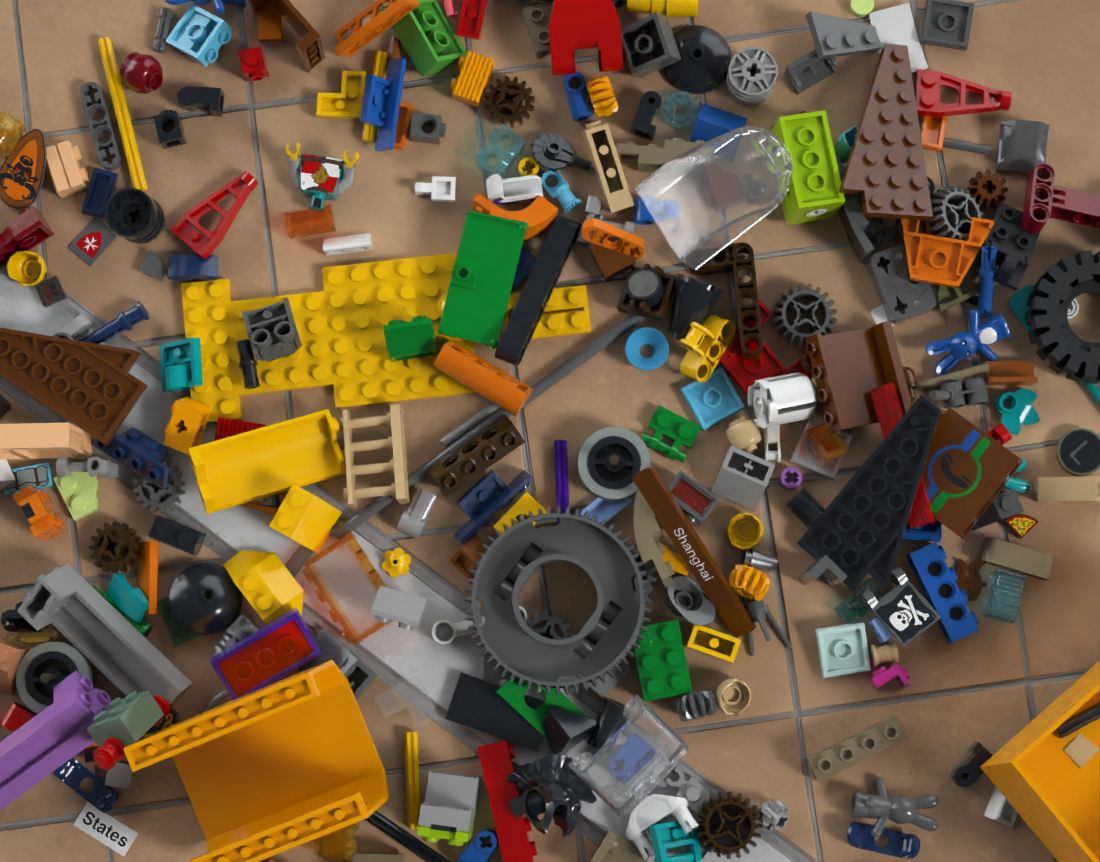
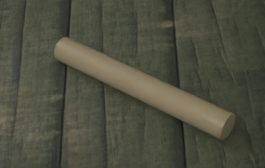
M985 363L917 382V387L919 391L940 386L941 384L989 372V367Z

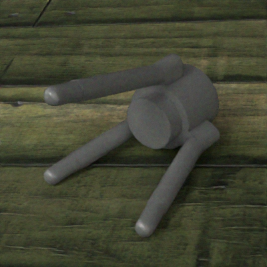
M761 600L744 606L753 622H759L766 641L769 642L771 640L764 622L768 618L787 648L790 649L792 647L771 614L768 605H764ZM751 631L747 633L749 653L753 656L754 644Z

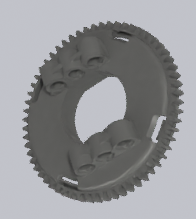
M557 506L556 513H552L551 508L547 507V514H543L541 508H538L537 516H534L530 510L529 518L527 519L522 514H520V522L518 523L512 518L511 523L513 526L510 528L504 523L505 531L503 533L496 529L495 532L498 537L496 539L491 536L488 537L492 543L490 546L482 544L486 551L485 553L477 552V555L481 558L480 562L472 561L477 566V569H469L474 578L466 579V582L472 584V587L464 589L465 592L471 593V597L464 598V601L470 603L471 606L465 607L464 611L471 612L472 615L465 619L466 621H473V625H470L468 630H476V633L471 638L480 639V642L476 644V648H485L481 656L490 655L487 660L488 664L494 661L497 663L493 670L504 669L501 673L502 677L508 673L511 674L509 682L512 683L518 678V686L521 687L526 682L527 690L529 691L535 685L536 693H539L541 688L545 687L547 695H549L551 688H555L556 695H559L560 688H564L566 695H568L569 688L571 687L578 693V686L582 685L585 691H588L587 683L591 682L595 688L597 687V679L605 683L604 675L608 674L613 678L612 670L614 668L619 672L622 671L619 666L620 662L626 665L629 664L625 658L626 655L635 656L631 649L632 647L635 649L640 648L636 640H644V637L639 633L640 631L648 630L642 624L643 622H650V618L645 617L644 614L652 612V609L645 607L646 604L652 602V599L646 598L645 595L652 593V590L645 589L644 586L649 584L650 580H643L642 576H645L648 571H640V567L644 565L643 561H636L640 553H631L635 545L626 546L629 538L625 537L621 540L619 538L622 533L621 530L616 533L612 532L614 524H611L608 528L605 527V518L598 523L597 514L592 519H589V511L580 516L579 508L576 509L574 514H570V507L566 508L565 513H561L560 506ZM557 518H560V522L555 526L536 528L532 523L535 521L536 525L557 522ZM551 562H566L579 567L591 578L597 591V609L579 634L566 639H549L538 635L524 622L519 608V595L528 580L537 572L540 566ZM635 575L637 576L636 578H634L637 599H640V602L634 600L631 579ZM476 600H480L483 602V613L485 623L481 627L479 625V623H482V618L480 614V603L476 602ZM577 674H580L584 677L583 679H581L580 677L562 679L559 683L557 682L559 677L573 676Z

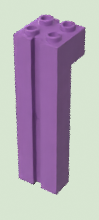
M75 671L54 686L53 703L0 742V810L94 742L87 728L94 722L93 718L97 714L109 708L107 705L110 703V697L105 691L99 690L97 687L93 689V683L88 677H83Z

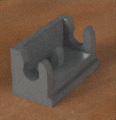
M815 49L786 66L784 74L798 95L838 71L836 66L838 62L835 57L819 59Z

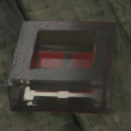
M57 276L35 285L45 308L67 299Z

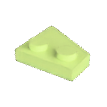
M72 472L70 476H56L53 478L74 521H78L98 510V498L96 497L98 490L97 475L90 477L88 472Z

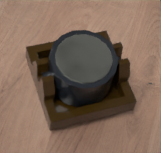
M645 264L643 268L632 266L617 304L618 312L663 321L675 290L677 276L664 273L659 266H655L654 269L649 264Z

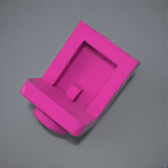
M893 664L888 668L885 665L872 672L874 677L869 679L874 688L882 686L894 677L898 679L902 687L910 685L908 682L910 678L908 672L903 666L899 667L898 664Z

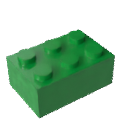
M679 620L645 626L648 630L640 631L639 633L644 637V640H636L640 648H633L643 701L691 693L692 687Z

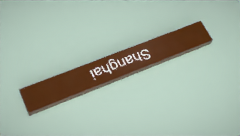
M654 465L635 473L631 477L709 600L715 606V609L733 637L737 638L753 631L756 628L755 623Z

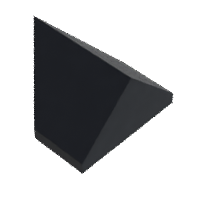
M552 707L549 708L542 719V726L550 752L553 754L556 752L566 754L588 737L596 725V720Z

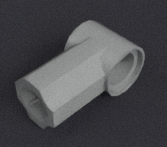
M418 488L408 510H405L402 514L397 530L419 539L428 521L426 519L432 510L437 496Z

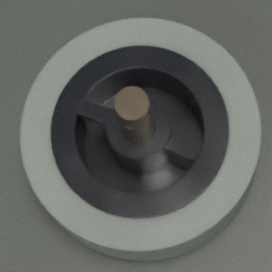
M607 427L594 432L583 443L578 456V472L584 486L593 495L609 501L624 500L636 494L639 489L631 477L650 466L649 451L643 440L634 432L622 427Z
M63 642L39 644L29 650L19 663L16 673V687L19 696L30 709L40 713L53 703L54 686L73 672L77 671L94 683V672L91 662L74 645Z

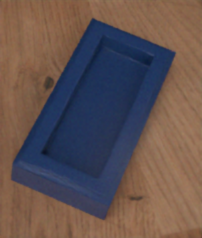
M94 168L81 210L83 214L106 219L105 209L107 202L114 193L119 177L117 173Z

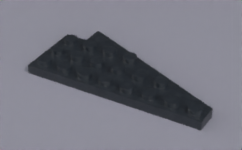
M923 394L920 395L797 543L814 559L818 560L826 555L848 576L843 583L852 591L855 590L868 573L884 587L890 584L942 411Z

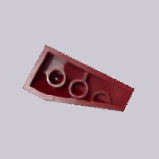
M27 207L18 213L19 216L14 218L0 234V269L7 265L9 257L16 251L31 250L54 235L43 215L36 207Z

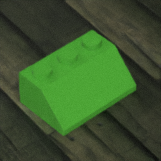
M417 0L419 6L392 25L421 77L438 74L458 63L461 56L465 57L467 54L437 0Z

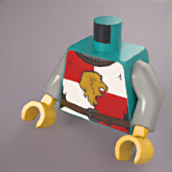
M288 142L285 150L290 156L288 158L290 175L296 188L301 190L303 196L311 198L309 209L323 211L325 200L335 201L338 195H342L352 184L355 172L354 163L359 159L360 154L356 152L354 159H351L348 156V149L344 152L343 159L301 153L299 157L300 143H296L297 151H292L289 148Z

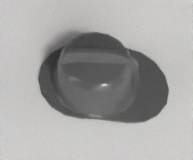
M686 576L674 577L672 579L674 584L667 587V604L670 611L674 615L683 617L695 625L704 626L710 624L715 618L716 611L709 598L694 580Z

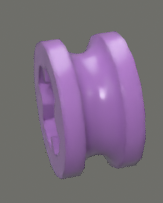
M794 467L784 469L780 474V484L788 490L797 488L802 482L801 472ZM794 473L797 476L794 479L797 483H787L785 481L787 478L785 474L792 475Z

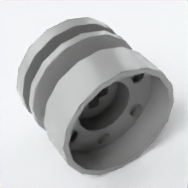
M747 47L734 55L728 67L726 89L735 102L744 106H757L764 103L771 96L778 77V65L774 57L768 51L758 47ZM750 70L755 71V77L750 76Z

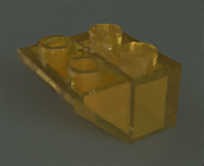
M359 822L316 838L314 855L323 858L352 861V855H356L357 840H354V833L359 828Z

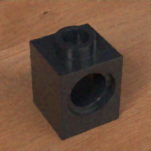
M164 110L159 115L153 116L159 143L164 149L187 144L182 120L177 111ZM168 124H175L172 131L165 132V127Z

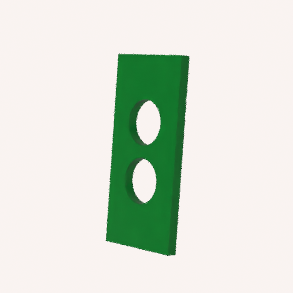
M509 677L496 691L545 738L542 719L550 706L557 705L566 712L587 717L561 691L559 695H556L555 688H551L549 695L546 694L545 687L541 688L545 694L543 704L537 708H531L525 703L524 696L527 691V683L524 682L519 687L518 678L511 683L509 682Z

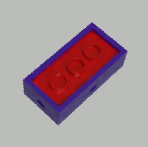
M295 607L213 656L210 664L232 699L235 700L270 685L321 654V647Z

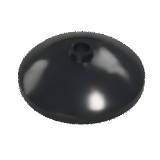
M692 25L676 31L673 36L681 60L662 68L667 80L676 89L688 94H705L718 88L725 81L731 62V51L726 40L718 32L706 26ZM700 52L702 56L695 58L693 53Z
M198 563L185 568L175 578L169 591V606L173 617L184 629L195 634L212 635L225 630L235 621L242 606V592L224 567L213 563ZM204 592H210L212 594V598L206 599L204 597Z

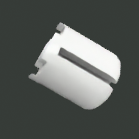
M799 372L755 380L754 385L748 388V406L753 405L757 419L753 420L761 428L810 418L816 410L817 395L814 384L809 377Z

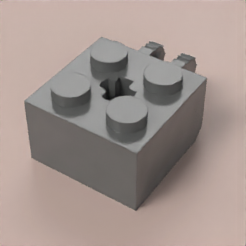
M656 12L621 28L622 55H625L626 60H623V70L629 68L631 76L642 78L681 60L667 16Z

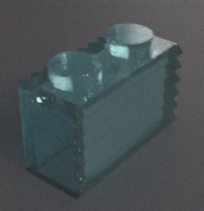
M998 568L994 569L993 573L990 572L986 581V586L989 587L988 595L983 596L980 610H983L982 616L1007 624H1014L1026 576Z

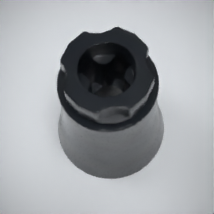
M604 696L596 718V725L590 732L591 736L587 743L602 752L609 753L611 746L615 744L634 710Z

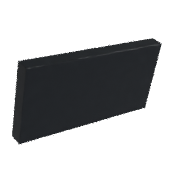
M461 672L445 719L538 750L542 734L496 692L501 686ZM526 694L524 696L525 703L531 708H537L544 702Z

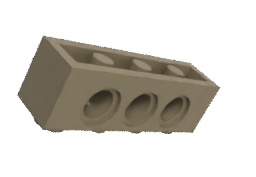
M890 716L805 758L815 780L821 782L907 739V736L897 716Z

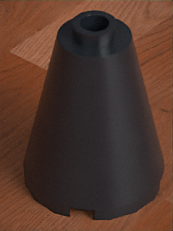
M678 273L669 331L673 333L671 337L681 341V339H685L691 329V322L701 325L721 295L722 289L717 288L715 292L713 291V285L687 276L683 280V274Z

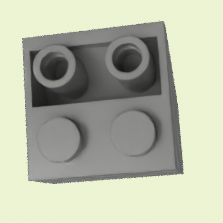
M730 446L711 493L755 512L775 468V464Z
M380 586L370 614L375 615L374 620L387 624H390L391 620L398 621V627L414 631L415 627H421L428 599Z

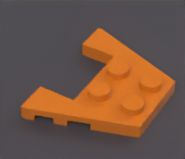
M973 217L968 241L918 233L920 220L901 219L910 280L952 288H959L994 225V220Z

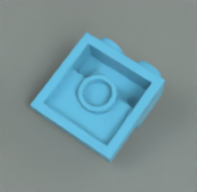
M191 3L165 41L171 47L186 54L193 61L207 67L209 63L217 60L218 50L222 44H227L230 41L233 29L221 18Z

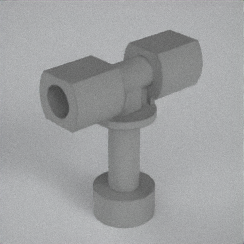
M589 195L585 208V214H587L585 220L595 218L633 234L636 223L626 220L625 225L603 220L604 215L599 214L603 199ZM581 225L577 243L591 246V243L582 237Z
M59 457L56 462V472L58 476H70L72 472H88L90 477L100 475L105 478L114 479L118 477L119 464L99 457H90L87 463L72 462L70 457Z

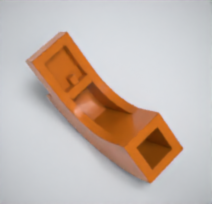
M480 193L473 198V211L528 223L524 240L532 239L546 232L553 226L558 216V208L541 195L527 208L519 211L503 210Z

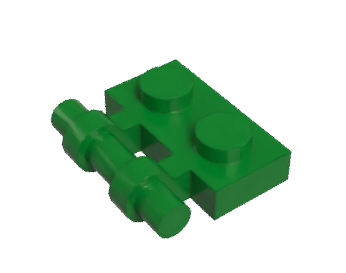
M659 405L648 425V428L656 431L654 436L652 437L644 433L641 439L648 445V448L652 450L657 449L668 455L667 458L671 460L676 459L683 463L687 454L679 449L681 445L689 449L691 448L701 426ZM662 435L674 440L673 446L660 441Z

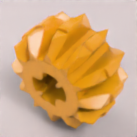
M606 75L597 76L587 82V89L598 117L611 115L618 110V104L609 77Z
M736 565L728 578V583L737 595L752 601H761L769 589L770 580L767 575L747 565Z

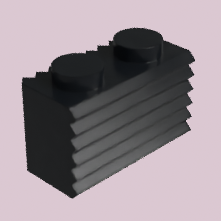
M157 515L150 530L149 538L197 556L204 543L206 534Z

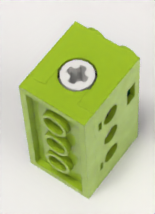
M826 111L779 117L767 137L786 226L832 219L845 203L844 193L839 192L841 179Z

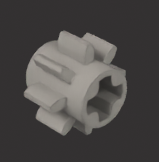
M779 799L775 803L772 800H768L760 807L759 813L761 818L758 820L769 831L773 827L776 830H780L787 825L789 821L787 814L790 810Z

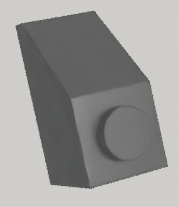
M1015 488L996 496L972 527L973 531L1024 511Z

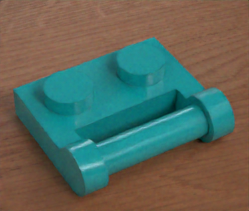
M678 821L649 826L655 853L654 862H701L702 854L696 828L685 834ZM688 845L687 853L667 856L666 849Z

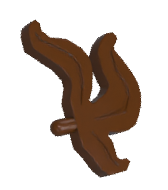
M981 558L975 559L969 565L970 573L974 579L965 575L966 563L962 559L956 560L959 565L955 570L958 579L955 582L959 589H970L968 601H976L982 591V587L988 586V582H981L979 570L987 562H981Z

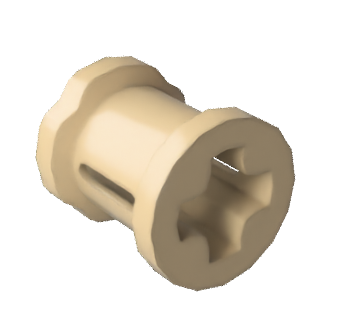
M895 641L890 642L889 645L878 647L870 645L871 659L874 667L878 666L879 663L890 661L899 663V654Z

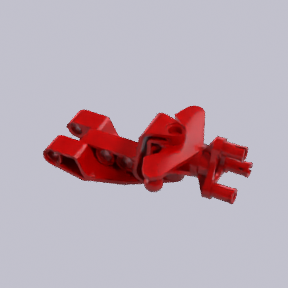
M554 0L549 23L552 76L576 74L574 50L597 48L599 72L623 70L620 20L613 1Z

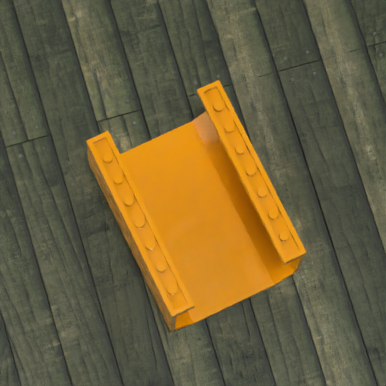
M333 660L164 728L123 748L132 772L171 756L173 757L207 840V853L186 862H259L364 820L389 799L383 764L348 679Z

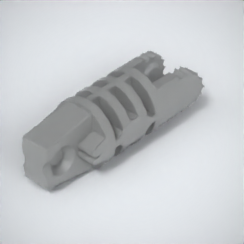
M241 614L227 628L215 646L217 651L213 656L247 637L248 632L245 630L250 623L253 624V621Z

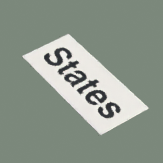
M89 802L86 803L73 824L122 856L126 855L139 834L107 813H102Z

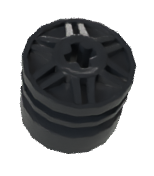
M135 188L121 189L114 193L107 202L105 209L106 222L111 230L129 242L136 244L149 243L162 232L165 223L164 211L156 200L143 191ZM136 216L142 217L140 221L135 220Z

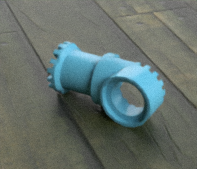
M549 170L542 175V188L553 199H557L564 208L563 212L565 214L570 213L573 207L575 209L582 202L573 195L569 189V184L558 171ZM551 175L558 179V185L553 188L545 184V179Z

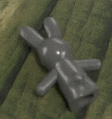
M877 777L874 780L878 795L858 791L853 793L851 817L877 819L871 831L872 836L875 838L880 837L888 819L897 824L911 823L931 832L939 827L938 822L934 818L916 813V809L936 807L940 802L936 795L928 794L914 798L898 795L890 798L884 780L881 777Z

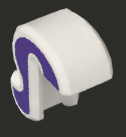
M499 174L489 176L486 180L488 200L495 205H513L525 201L533 203L540 195L543 197L542 181L537 175L502 179Z

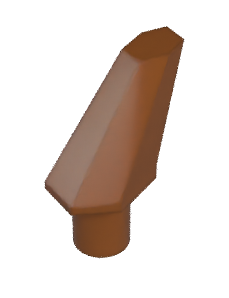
M391 36L387 58L389 60L401 58L400 40Z

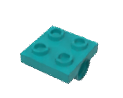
M188 338L160 344L162 392H173L203 386L200 338Z

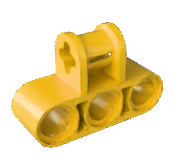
M716 315L709 316L703 326L696 322H691V329L685 339L680 341V344L688 350L680 364V372L682 375L699 382H705L709 379L736 332L734 322Z

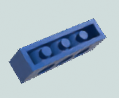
M934 542L906 555L928 603L941 616V619L937 622L947 642L953 643L979 631L976 626L979 624L975 613L973 611L970 612L966 605L968 602L967 596L963 589H958L955 582L958 580L956 573L952 567L948 568L944 560L947 558L943 547L941 545L938 546ZM930 563H935L939 567L937 576L929 574L928 566ZM941 585L949 588L950 594L947 598H942L939 595L938 590ZM952 607H956L960 611V618L957 621L951 619L949 615Z

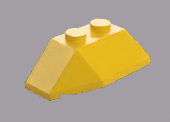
M242 549L223 564L233 582L266 624H269L295 607L302 616L304 590L276 553Z

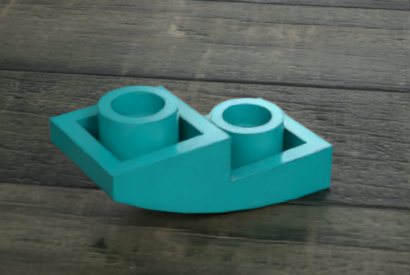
M114 573L106 593L122 612L134 621L141 622L148 609V600L140 588H131L123 573Z

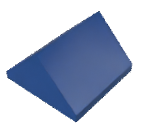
M703 103L689 142L697 140L706 141L708 144H712V156L732 163L747 118Z

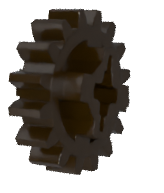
M505 76L504 82L496 79L497 86L490 84L489 90L491 93L485 92V98L488 101L484 102V107L490 108L486 111L487 116L494 115L493 123L500 120L501 127H504L506 123H510V127L514 128V122L523 125L522 118L524 117L529 120L530 114L528 111H534V106L530 103L535 102V97L529 96L532 94V88L525 89L526 81L524 80L519 84L518 77L516 76L513 81H509L508 76ZM499 93L500 98L499 100L495 101L496 103L494 104V99L496 95ZM509 99L510 101H513L514 104L510 105L509 103H506L505 100ZM525 100V105L523 109L520 111L519 106Z
M113 521L112 526L104 523V530L96 529L99 535L97 537L91 536L90 539L95 541V543L89 546V549L94 550L90 558L97 560L94 564L96 567H102V571L107 573L111 570V573L114 574L118 573L119 569L122 572H127V565L135 566L132 560L134 558L140 559L141 556L136 554V552L142 549V546L137 545L141 537L134 535L137 531L136 529L129 528V524L124 522L120 525V522ZM116 532H122L126 537H120ZM105 558H111L115 563H109Z

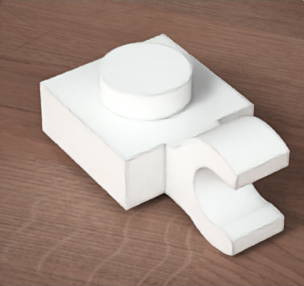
M432 176V183L415 182V195H431V202H455L456 177Z

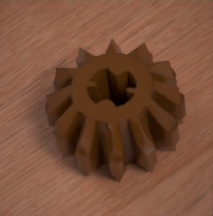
M987 169L984 174L978 171L975 174L976 178L971 177L969 180L972 186H968L966 191L969 190L972 193L970 197H976L975 199L978 201L976 204H983L984 210H989L990 206L996 209L999 206V202H1004L1006 199L1003 194L1008 192V188L1002 186L1005 184L1006 179L999 180V172L991 176L990 169ZM985 186L991 191L990 194L987 193L986 189H983Z

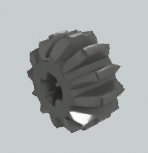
M710 690L684 695L676 700L677 714H679L680 720L684 722L715 715L718 711L716 697L713 691Z

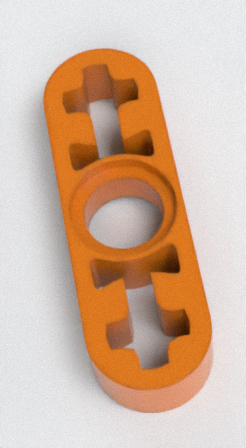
M595 218L587 219L582 224V237L584 240L637 257V259L643 257L645 242L641 237ZM615 236L618 237L619 240L616 242H611L607 238Z

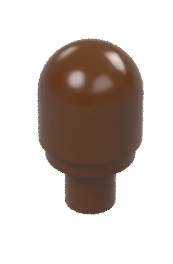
M903 367L910 398L913 400L916 398L914 389L917 388L916 375L910 367Z

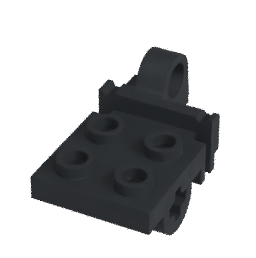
M1000 202L992 218L994 225L982 247L988 246V256L990 255V246L997 248L996 260L1001 262L994 282L1016 291L1029 265L1030 257L1040 232L1037 234L1028 233L1022 226L1023 212Z

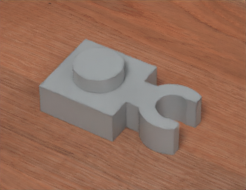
M675 768L674 770L679 774V779L674 782L667 777L666 781L669 785L680 788L676 795L686 798L688 806L695 811L710 792L692 776L686 781L684 773L679 768Z

